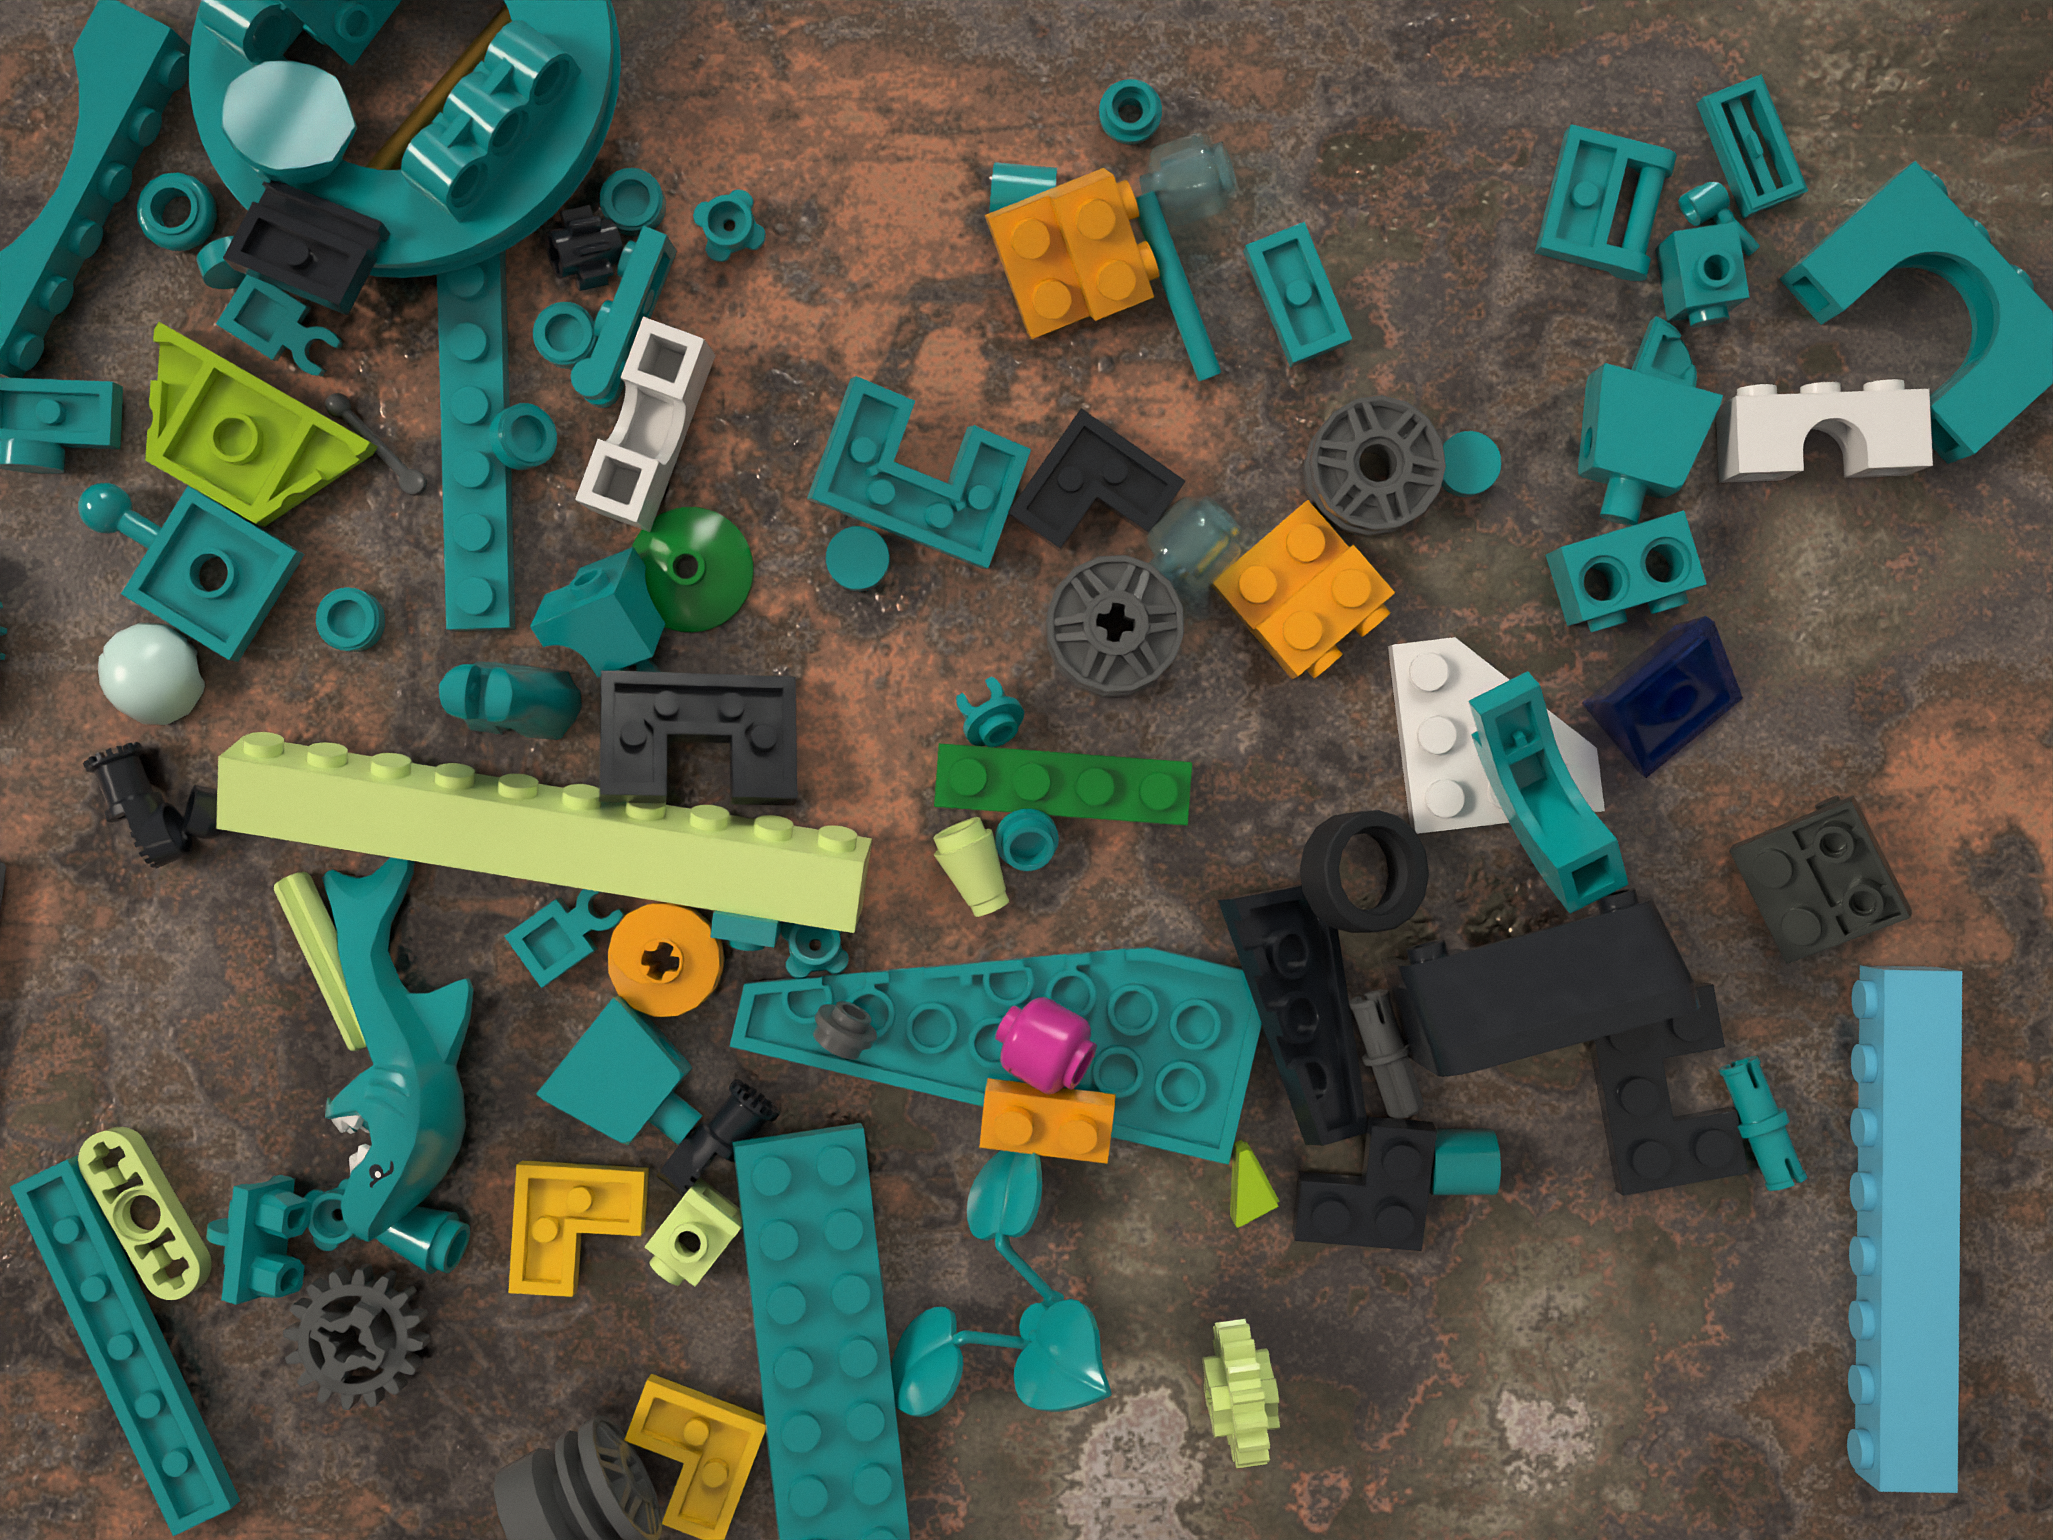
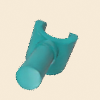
M1706 182L1701 186H1696L1678 199L1681 212L1692 225L1699 226L1713 218L1717 225L1737 222L1742 251L1747 256H1750L1759 248L1758 242L1734 218V214L1728 209L1730 199L1726 188L1722 184Z

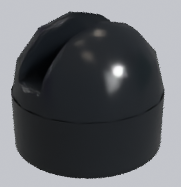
M194 785L184 812L182 834L202 839H214L224 835L228 830L216 829L217 790Z

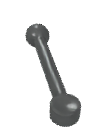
M333 393L328 396L325 401L327 412L333 417H341L360 437L378 446L375 453L400 477L399 485L401 489L407 494L414 496L423 493L427 487V479L424 474L415 469H408L351 410V403L346 395Z

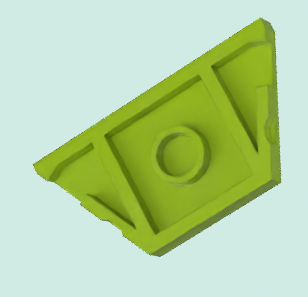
M158 322L156 325L153 342L160 345L157 381L151 380L149 406L153 413V421L151 427L147 430L145 461L253 523L265 527L372 456L378 446L161 322Z

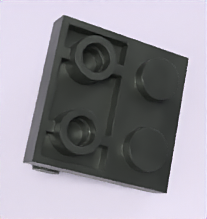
M1839 795L1825 799L1815 805L1816 811L1733 844L1729 850L1786 964L1911 918L1912 909L1854 795L1843 800L1840 799Z

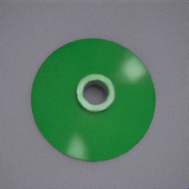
M681 507L666 511L655 517L650 532L641 530L632 545L646 566L645 581L649 596L665 622L664 627L684 633H699L717 628L734 617L749 596L754 578V562L750 547L741 531L730 520L717 512L700 507ZM685 556H693L698 562L696 574L688 579L680 578L676 572L678 561Z

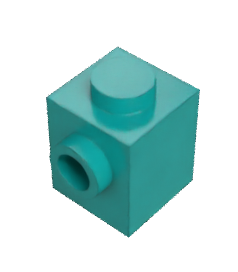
M1737 222L1674 231L1655 248L1667 322L1689 319L1690 327L1693 328L1722 323L1730 319L1729 312L1750 298Z

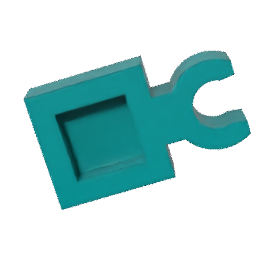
M246 275L216 322V325L271 360L278 362L287 347L292 350L294 361L300 369L308 374L323 377L327 370L311 360L309 355L311 345L316 341L324 340L329 345L341 349L344 344L342 339L331 330L317 326L307 328L302 325V322L311 310L310 307L282 289L249 275Z
M583 889L577 897L576 908L573 910L569 909L562 898H557L504 937L539 986L543 988L598 950L588 934L593 930L603 931L616 927L622 918L628 914L626 910L620 908L612 912L608 917H601L594 911L593 902L595 897L603 892Z

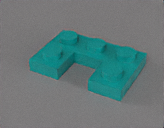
M855 376L851 378L807 500L981 569H988L1031 449L975 425L969 426L966 429L948 482L945 483L894 462L915 400Z

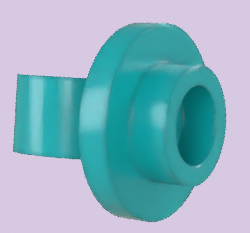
M991 676L985 680L991 692V698L979 707L972 706L964 693L956 696L957 706L965 719L963 732L967 740L975 746L998 747L1007 743L1017 734L1025 715L1020 702L1014 697L1006 696L999 681Z

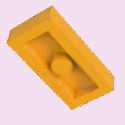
M988 1078L985 1088L979 1148L1033 1154L1035 1152L1037 1155L1108 1164L1116 1094L1062 1088L1058 1092L1048 1095L1027 1083Z

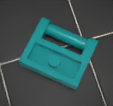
M1571 124L1564 133L1534 253L1607 271L1612 276L1623 280H1646L1651 258L1646 255L1664 179L1671 177L1677 157L1676 153L1664 147ZM1629 167L1635 169L1640 175L1622 247L1607 244L1625 168Z

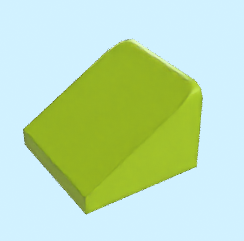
M1242 1139L1233 1145L1230 1216L1236 1228H1239L1279 1207L1277 1203L1280 1202L1252 1149Z

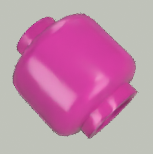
M1046 997L1033 999L1023 1009L1017 1006L1011 1007L1002 1019L995 1037L996 1040L1003 1043L1000 1056L1002 1067L1011 1075L1048 1095L1058 1092L1064 1086L1070 1090L1074 1089L1087 1072L1097 1045L1090 1041L1091 1028L1089 1023L1083 1017Z

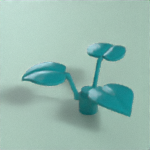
M1001 1150L983 1166L969 1192L967 1221L971 1233L976 1238L982 1241H989L995 1238V1247L998 1252L1043 1297V1302L1031 1304L1024 1311L1019 1325L1021 1336L969 1330L956 1333V1315L954 1311L946 1307H933L919 1314L903 1332L893 1355L891 1373L895 1408L914 1417H925L943 1408L953 1397L959 1385L963 1372V1355L960 1347L966 1344H981L1023 1350L1014 1368L1015 1389L1020 1400L1033 1409L1046 1412L1070 1411L1097 1403L1112 1395L1102 1363L1100 1334L1097 1322L1090 1308L1078 1300H1064V1295L1051 1289L1010 1244V1237H1021L1030 1230L1040 1207L1042 1170L1040 1155H1037L1035 1152L1033 1154Z

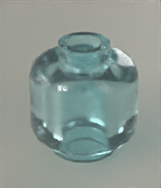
M1202 132L1154 147L1149 154V173L1139 176L1142 194L1151 191L1155 192L1163 216L1173 226H1183L1224 212L1229 205V193L1238 191L1234 168L1224 141L1214 144L1212 138Z
M1205 495L1200 501L1192 497H1182L1166 512L1147 535L1148 546L1155 555L1149 564H1152L1172 583L1175 590L1182 583L1194 590H1206L1239 557L1241 546L1237 536L1242 532V528L1222 506L1208 495Z

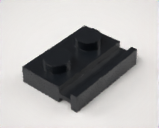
M271 180L270 183L264 181L262 185L265 191L259 203L252 202L223 259L234 270L349 315L377 261L374 254L381 241L387 242L390 232L381 221L283 182Z

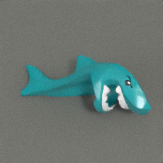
M392 857L372 875L357 877L332 869L327 871L322 877L337 929L338 953L350 1002L373 1062V1066L359 1074L333 1101L327 1097L325 1118L331 1119L341 1133L347 1131L352 1134L356 1133L358 1129L370 1133L372 1146L367 1144L360 1145L358 1152L349 1157L350 1177L341 1202L343 1220L351 1233L367 1242L389 1230L422 1202L439 1184L460 1150L466 1127L464 1093L456 1065L471 1019L474 988L470 979L467 978L451 983L431 993H410L401 983L388 953L391 924L413 877L415 861Z

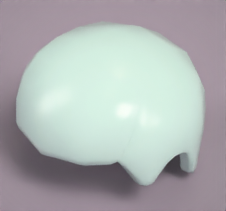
M140 622L117 632L105 644L103 653L99 656V683L104 695L117 710L142 724L168 725L188 715L203 694L205 682L198 669L197 650L192 644L187 643L185 637L166 624Z

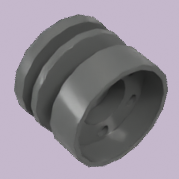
M1127 555L1098 556L1075 567L1056 587L1046 619L1047 649L1057 671L1076 689L1100 698L1127 697L1149 687L1175 660L1184 635L1183 606L1172 583L1152 564ZM1111 609L1122 611V621L1126 624H1132V632H1123L1118 642L1108 641L1107 630L1096 625V619H1107Z
M596 1415L585 1421L578 1432L569 1430L562 1434L555 1443V1454L549 1449L537 1448L500 1469L495 1476L494 1496L498 1516L507 1540H659L662 1534V1515L656 1492L632 1443L624 1441L626 1435L618 1425L607 1416Z

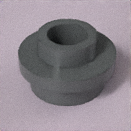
M838 1001L836 1005L825 1004L820 1006L815 1015L817 1027L813 1032L815 1040L823 1048L842 1058H859L862 1051L870 1049L877 1039V1033L870 1025L871 1017L869 1014L852 1003Z

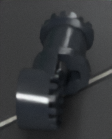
M131 742L124 746H116L115 750L117 753L115 754L109 748L105 750L107 753L106 757L104 752H99L84 761L83 765L86 772L95 774L108 808L103 813L106 821L112 823L124 819L128 820L129 828L132 830L130 832L131 837L136 840L134 842L135 847L142 846L144 849L139 852V855L141 857L149 856V858L145 859L147 864L157 869L192 853L193 844L191 836L182 834L183 817L172 804L165 803L162 794L154 792L139 758L144 753L141 743Z
M734 1079L729 1086L731 1095L709 1123L701 1122L695 1132L690 1131L656 1177L683 1197L701 1174L703 1175L706 1171L705 1169L709 1167L717 1154L735 1163L733 1142L753 1139L766 1121H775L780 1115V1111L772 1104V1101L765 1098L762 1102L765 1095L760 1093L758 1097L754 1096L757 1089L750 1087L747 1083L744 1084L740 1079Z

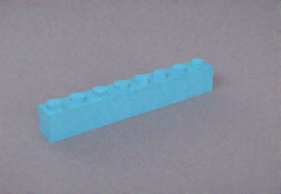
M1860 965V980L1854 983L1852 989V1008L1855 1016L1859 1019V1044L1854 1046L1851 1054L1852 1074L1855 1081L1858 1082V1108H1855L1852 1112L1850 1130L1852 1140L1858 1147V1172L1853 1173L1850 1180V1198L1854 1209L1857 1211V1236L1851 1239L1849 1260L1853 1273L1857 1275L1856 1301L1851 1302L1848 1313L1850 1331L1856 1340V1365H1852L1848 1372L1849 1394L1855 1404V1429L1849 1431L1847 1438L1848 1456L1852 1467L1855 1469V1473L1879 1492L1958 1493L1962 971L1925 966Z

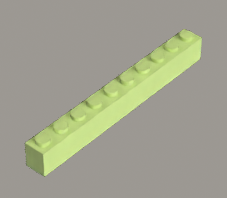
M269 732L247 734L218 756L216 829L855 933L863 908L872 838L857 836L855 831L843 826H824L818 830L794 826L791 820L775 815H763L756 819L730 815L728 810L715 805H698L690 809L666 805V802H599V788L591 785L572 784L562 788L539 784L535 777L525 774H506L501 777L476 774L472 767L458 763H447L433 767L411 763L409 757L397 753H380L374 756L348 753V749L345 746L336 743L323 742L305 746L284 742L282 736Z

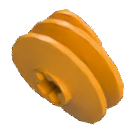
M667 902L647 904L626 914L613 931L608 949V973L617 994L633 1009L653 1017L679 1016L705 1002L718 986L725 962L721 939L710 937L711 921L691 906ZM667 944H670L674 947L670 956L679 957V967H674L662 974L658 971L661 962L653 961L652 954L653 951L665 948Z

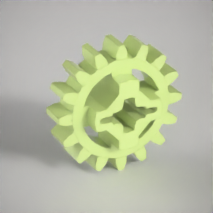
M1246 1319L1217 1322L1213 1326L1215 1356L1202 1358L1204 1370L1203 1385L1214 1438L1227 1436L1228 1445L1231 1447L1233 1462L1235 1461L1236 1468L1265 1465L1270 1461L1268 1451L1270 1449V1442L1267 1430L1280 1428L1278 1416L1279 1395L1276 1379L1270 1364L1269 1351L1267 1348L1255 1350L1254 1339H1251L1250 1326L1246 1324Z

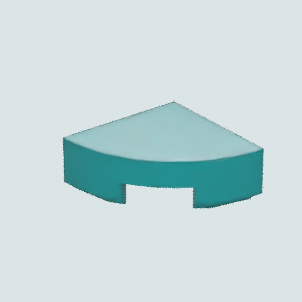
M1655 316L1648 324L1631 370L1696 388V367L1692 364L1689 351L1680 338L1682 335L1669 322Z

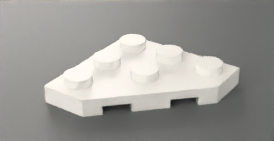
M1456 637L1388 646L1410 826L1419 834L1509 823L1490 785L1475 748L1471 734L1476 732L1477 728L1468 702L1509 681V679ZM1547 709L1558 749L1572 779L1594 812L1605 811L1597 748Z

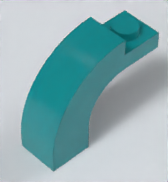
M1527 671L1469 700L1468 702L1477 731L1472 733L1471 736L1490 785L1524 850L1566 910L1571 914L1629 885L1617 838L1588 805L1563 761L1553 734L1540 684Z

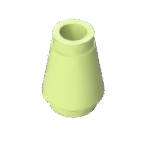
M980 817L970 818L954 824L933 837L938 848L934 853L935 858L968 906L971 907L975 917L992 913L1009 903V898L1005 892L1006 887L992 829L984 828Z

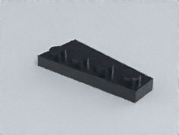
M1302 884L1218 900L1305 1145L1324 1146L1367 1133L1368 1121L1338 929L1330 927L1314 914L1303 894Z

